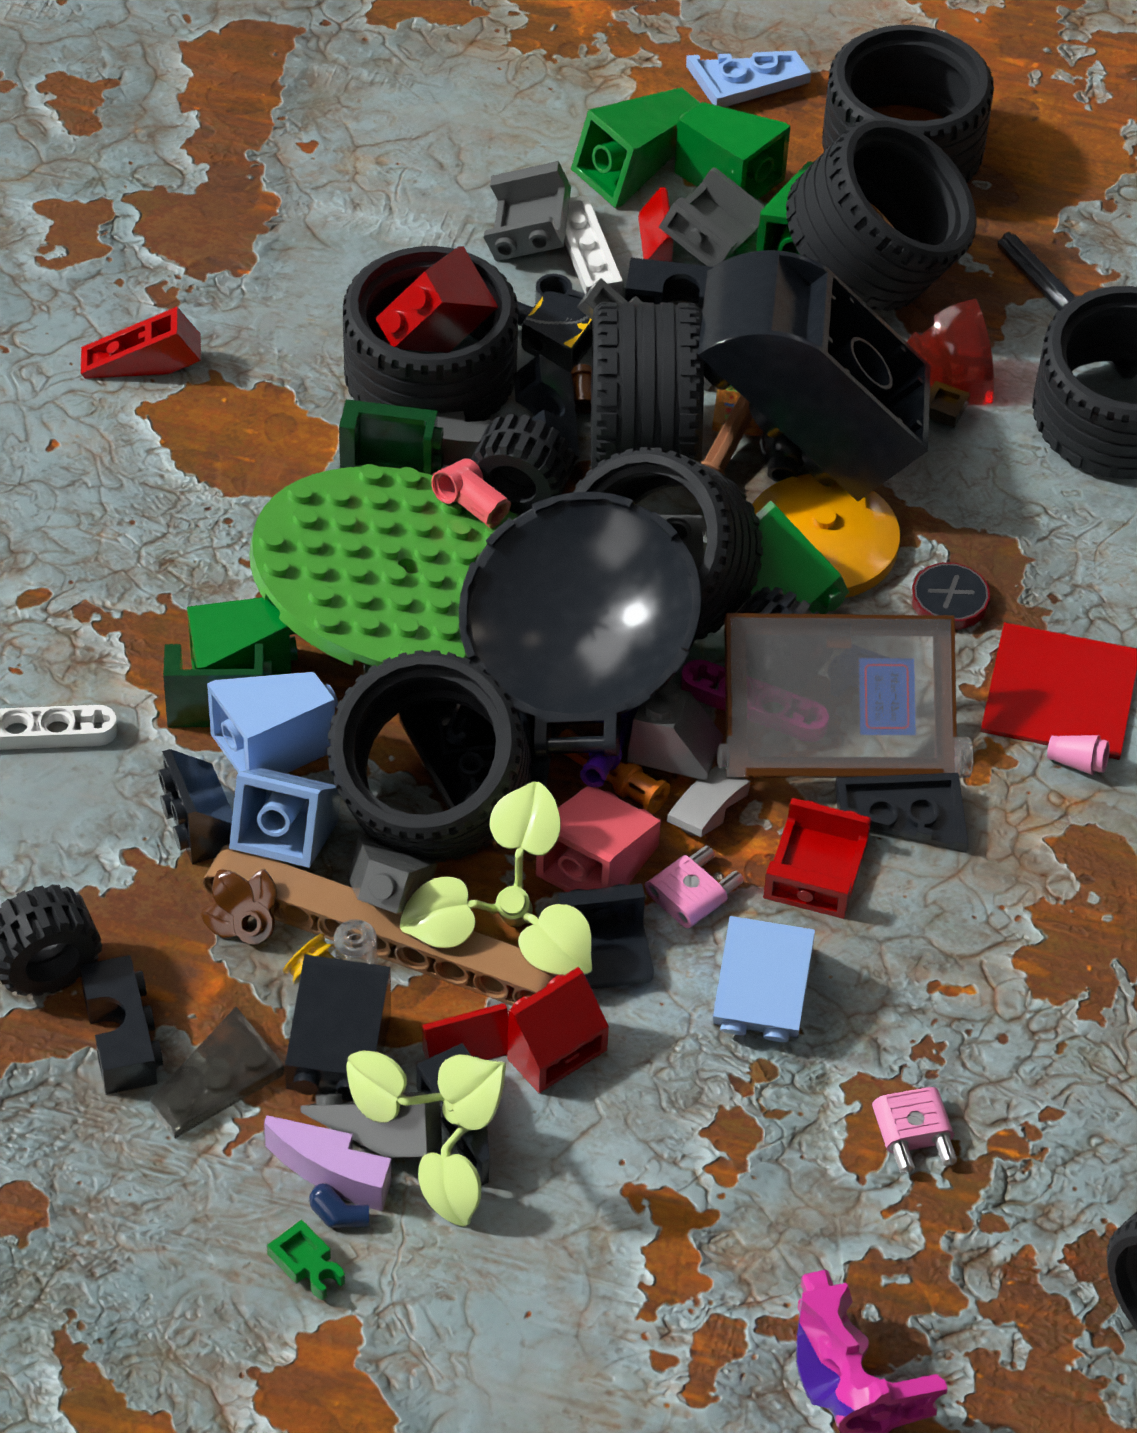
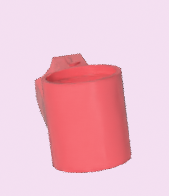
M462 459L435 472L432 476L431 485L433 492L441 502L451 504L456 501L489 528L499 525L502 519L509 513L511 502L483 480L480 467L471 459Z

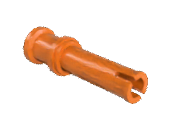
M565 729L558 737L580 736L570 729ZM589 753L563 754L581 766H584L589 759ZM620 762L616 769L609 772L606 781L613 784L617 795L622 798L627 796L643 805V809L651 814L659 811L670 792L669 783L664 780L656 781L643 773L641 766L634 763L625 764Z

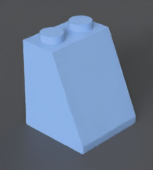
M314 672L222 679L207 683L211 736L238 773L239 771L261 768L289 773L327 755V748L331 746L327 740L328 732L331 728L330 723L333 715H335V707L338 705V700L332 687L329 684L323 685Z
M264 768L239 771L236 779L229 849L310 868L338 823L341 795L335 785Z
M730 916L713 1012V1024L721 1025L720 1031L733 1035H746V1030L764 1032V1039L775 1042H788L789 1037L798 1038L814 946L815 930Z

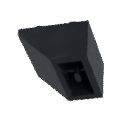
M172 749L162 751L164 768L158 770V777L164 795H160V801L166 819L173 818L176 826H173V834L178 849H186L192 864L216 858L220 849L230 844L233 812L212 763Z

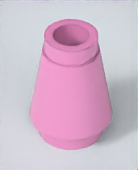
M1052 735L1048 744L1047 758L1094 775L1095 772L1104 773L1109 758L1110 742L1101 740L1100 735Z

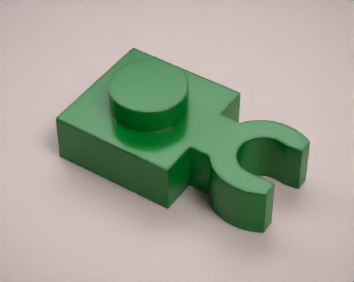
M302 1219L267 1244V1255L295 1284L307 1277L310 1280L311 1291L318 1299L324 1300L327 1298V1288L321 1283L323 1279L331 1278L339 1286L345 1284V1273L342 1267L335 1262L328 1261L331 1259V1249Z

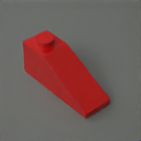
M174 307L81 347V375L85 379L170 374L201 361V333L178 307Z

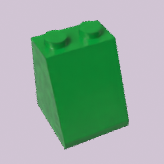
M701 102L690 111L684 112L678 119L674 173L698 187L708 172L715 167L754 199L758 200L785 180L791 126L782 121Z
M770 501L755 514L758 516L760 522L758 527L759 531H762L763 540H761L763 555L760 561L762 563L761 571H758L757 575L758 581L756 586H753L751 593L753 594L757 590L760 591L763 587H769L771 591L778 587L782 588L784 595L789 591L796 594V600L800 603L803 600L807 601L811 605L808 609L812 613L827 614L829 611L836 610L843 603L845 596L850 593L842 575L786 515Z
M263 597L187 607L192 669H254L255 644H263L264 660H272V675L291 674V661L298 660L295 636L290 637V635L296 633L279 619L280 611L270 599L264 600Z

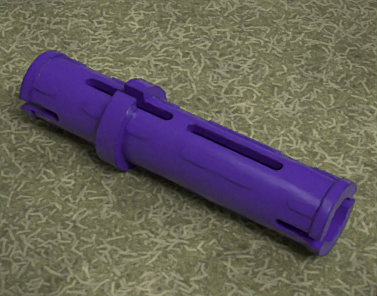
M639 707L621 714L619 756H604V752L588 754L589 759L580 772L581 779L586 785L590 787L602 786L609 772L616 769L622 759V750L631 737L633 719Z

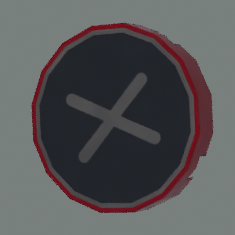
M940 562L926 567L917 574L912 585V607L918 615H954L955 630H961L974 626L984 618L990 602L989 585L981 574L969 566L959 563Z

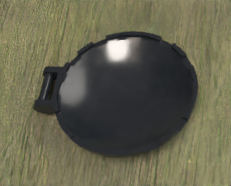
M602 492L566 493L532 504V509L513 520L507 519L486 540L487 545L475 563L472 562L463 582L459 602L461 640L468 659L472 661L474 666L479 664L485 668L488 673L498 680L499 686H503L515 710L535 718L534 753L536 759L550 758L551 754L604 752L605 756H619L621 714L640 706L665 687L676 675L692 649L698 632L702 610L699 574L694 559L678 535V532L655 511L651 512L635 504L633 500L615 494ZM604 723V736L551 738L552 725Z

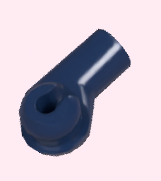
M322 1183L313 1188L309 1195L311 1209L326 1226L330 1228L369 1227V1205H346L329 1184Z

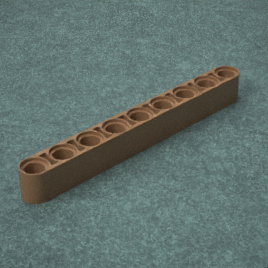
M225 845L220 849L202 881L205 890L213 896V880L218 870L224 869L236 872L249 881L256 872L265 869L272 877L277 889V898L271 910L275 920L316 935L324 933L325 938L512 1006L520 998L532 996L545 988L549 981L557 976L531 965L524 958L519 947L474 931L467 941L460 946L448 949L429 946L401 931L400 920L403 911L394 913L357 900L353 889L349 886L271 858L229 849V845Z

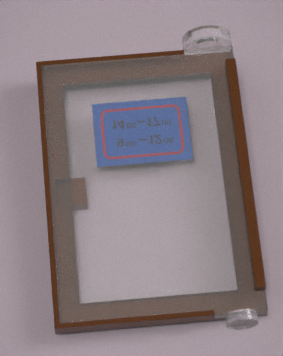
M726 613L724 615L726 744H719L717 761L719 769H726V778H839L959 773V778H969L971 776L973 768V746L969 737H957L954 615Z

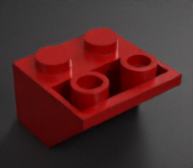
M579 967L565 975L555 976L545 988L532 996L520 998L509 1009L507 1059L539 1094L607 1051L609 1025L584 972Z

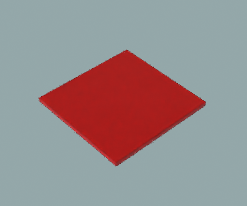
M1004 622L980 732L1047 746L1052 735H1100L1101 740L1110 742L1109 758L1120 760L1137 671V648Z

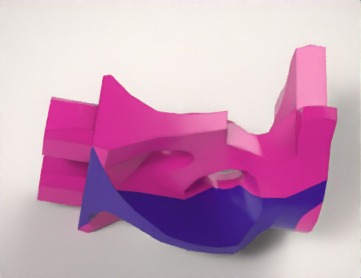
M828 1270L804 1274L801 1277L802 1297L798 1300L799 1321L796 1342V1366L800 1381L811 1404L829 1409L841 1433H888L901 1425L936 1416L938 1409L935 1401L940 1396L947 1394L948 1391L945 1380L939 1375L934 1374L891 1383L885 1379L868 1375L863 1370L861 1362L867 1353L869 1341L851 1323L847 1316V1310L852 1304L848 1284L833 1285Z

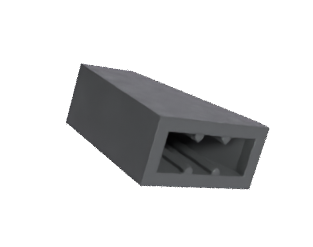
M359 836L347 877L357 900L399 913L404 910L411 896L422 885L434 878L438 862Z

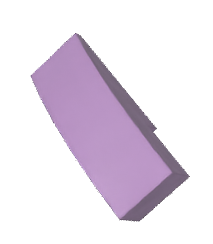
M266 1116L264 1121L265 1145L283 1164L315 1186L322 1183L331 1185L338 1196L357 1205H369V1208L378 1211L383 1210L391 1185V1158L353 1150V1134Z

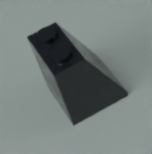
M304 955L285 1061L286 1089L295 1090L304 1095L342 1094L343 1100L354 1101L347 1076L346 1065L348 1057L358 1051H373L383 1054L391 1020V967Z

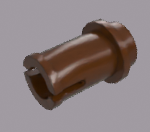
M587 364L576 365L571 370L575 412L579 414L591 413L592 367Z

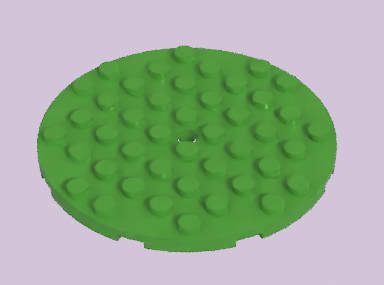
M366 464L362 467L333 469L299 479L283 488L269 500L259 514L253 530L249 552L250 568L260 594L264 600L270 599L280 611L279 619L314 647L353 666L355 661H360L371 666L376 665L377 667L383 663V660L389 657L392 659L398 657V654L405 652L407 655L414 654L418 650H423L424 652L437 650L445 655L450 652L468 659L459 628V602L465 576L472 562L475 563L487 545L486 540L507 519L513 520L517 516L509 511L499 525L489 528L456 501L451 504L441 502L435 496L432 489L431 480L433 475L418 472L410 467L398 469ZM407 566V571L412 572L413 574L407 573L403 567Z

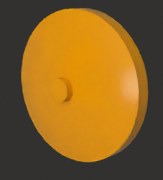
M811 474L798 475V477H790L773 484L763 491L752 504L756 514L767 503L772 501L842 575L850 592L845 598L861 594L879 584L890 573L896 562L900 543L899 524L889 504L875 491L857 501L837 482L830 487H826L820 484Z

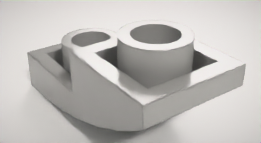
M716 766L710 770L707 780L698 779L682 795L669 812L667 822L682 828L689 835L702 837L723 824L726 808L748 795L750 781L745 778H726V770Z

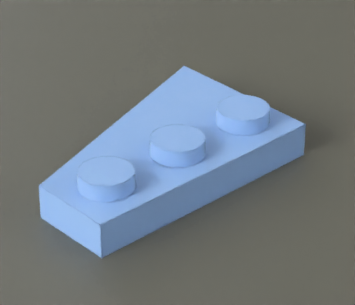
M796 51L755 52L751 58L732 59L731 54H718L717 60H700L699 55H688L686 67L711 103L721 107H727L810 83L811 71Z

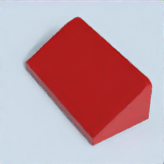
M660 187L638 215L643 259L672 261L674 239L659 228V225L670 209L666 187Z
M498 1004L422 1025V1050L426 1060L461 1043L464 1044L471 1056L476 1055L483 1060L507 1055L509 1016L506 1004Z

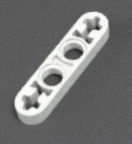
M105 705L0 708V750L102 746L112 742L118 731L115 712ZM57 721L68 724L66 730L58 733L49 731L47 727L49 724ZM77 722H81V730H76ZM14 723H22L27 726V729L19 734H11L6 731V728ZM95 723H103L102 728H94Z

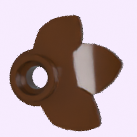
M224 869L218 870L212 886L213 898L216 903L207 906L201 911V917L205 925L214 934L223 938L238 936L243 942L252 945L267 941L275 927V918L271 910L277 898V889L272 877L265 869H262L247 881L236 872ZM250 916H253L257 921V927L254 931L250 930L248 926Z

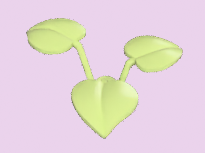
M531 782L505 795L497 802L491 813L490 829L496 842L507 849L517 848L515 853L514 886L504 888L498 894L496 903L490 904L479 900L468 901V889L460 879L453 877L432 879L422 885L407 902L400 920L401 931L432 947L442 949L454 948L466 942L473 933L476 920L471 908H478L489 911L491 914L499 913L501 919L510 926H521L525 923L533 924L524 929L520 934L519 946L524 958L535 968L555 975H565L577 967L585 975L591 973L592 938L589 924L584 915L572 906L556 904L545 908L538 919L532 914L531 901L528 894L523 890L524 850L536 856H543L555 846L559 838L561 828L559 810L549 790L540 782Z
M358 1051L350 1055L346 1067L351 1095L358 1109L367 1118L376 1122H388L398 1115L400 1104L409 1106L437 1101L443 1102L442 1111L444 1117L450 1123L457 1124L458 1128L442 1146L441 1155L428 1153L422 1157L418 1170L419 1184L425 1199L434 1211L453 1224L468 1226L481 1199V1180L474 1165L460 1154L451 1155V1150L464 1133L469 1130L481 1129L493 1119L503 1092L506 1064L500 1061L483 1060L469 1055L452 1056L446 1059L439 1069L438 1087L440 1093L409 1097L403 1095L407 1086L406 1074L393 1059L373 1051Z

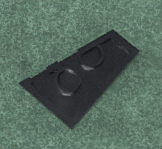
M959 773L836 778L837 808L870 817V829L967 852L969 844Z

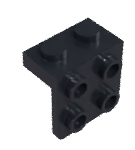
M617 884L608 888L575 889L570 892L558 893V904L576 908L584 915L589 924L592 938V971L585 976L591 989L642 984L652 981L654 969L643 924L645 894L642 884Z

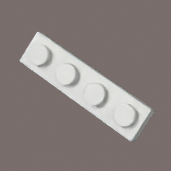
M588 196L571 197L564 242L585 295L600 278L617 293H623L622 278Z

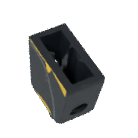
M548 291L542 295L534 307L517 301L518 325L522 327L521 346L524 351L535 357L541 354L571 373L572 368L578 365L592 346L593 320L577 308L582 299Z

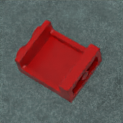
M792 798L789 804L787 821L774 860L770 861L766 872L763 898L844 919L868 844L871 818L853 811H844L820 805L814 801Z

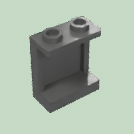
M559 161L491 176L490 187L498 203L494 228L484 231V240L495 261L564 247L571 185Z
M714 167L692 193L685 199L680 196L673 203L659 228L706 266L714 267L731 258L754 236L759 227L760 212L765 206Z

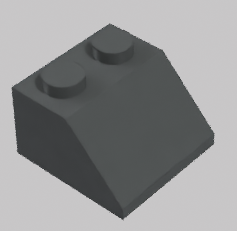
M667 683L652 698L639 706L633 719L627 762L707 780L724 736L690 691L681 690L677 686Z

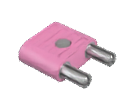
M707 845L690 857L683 855L645 883L649 896L677 922L688 929L725 903L728 899L727 894L742 884L744 880L741 873L733 871L720 882H717L702 869L701 866L714 858L715 855L713 849Z
M926 1087L888 1094L873 1101L872 1107L888 1152L894 1153L900 1173L906 1174L907 1171L909 1174L915 1168L909 1151L926 1147H937L944 1166H948V1163H950V1166L956 1163L957 1158L950 1141L954 1137V1133L937 1088Z

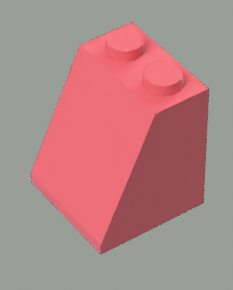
M587 786L558 807L561 822L559 838L555 846L547 854L536 856V876L566 892L575 889L608 888L617 884L628 885L659 846L661 820L655 818L644 809H638L620 800L609 791Z

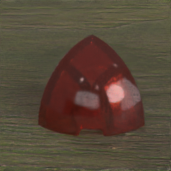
M972 299L937 313L934 316L935 324L921 335L914 332L907 343L931 365V388L935 381L970 393L968 405L992 404L994 396V369L990 340L977 299Z

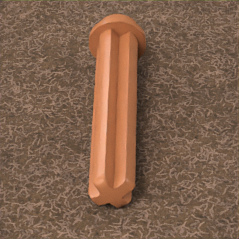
M741 394L705 460L701 461V464L715 469L724 475L728 463L753 419L749 409L750 402Z

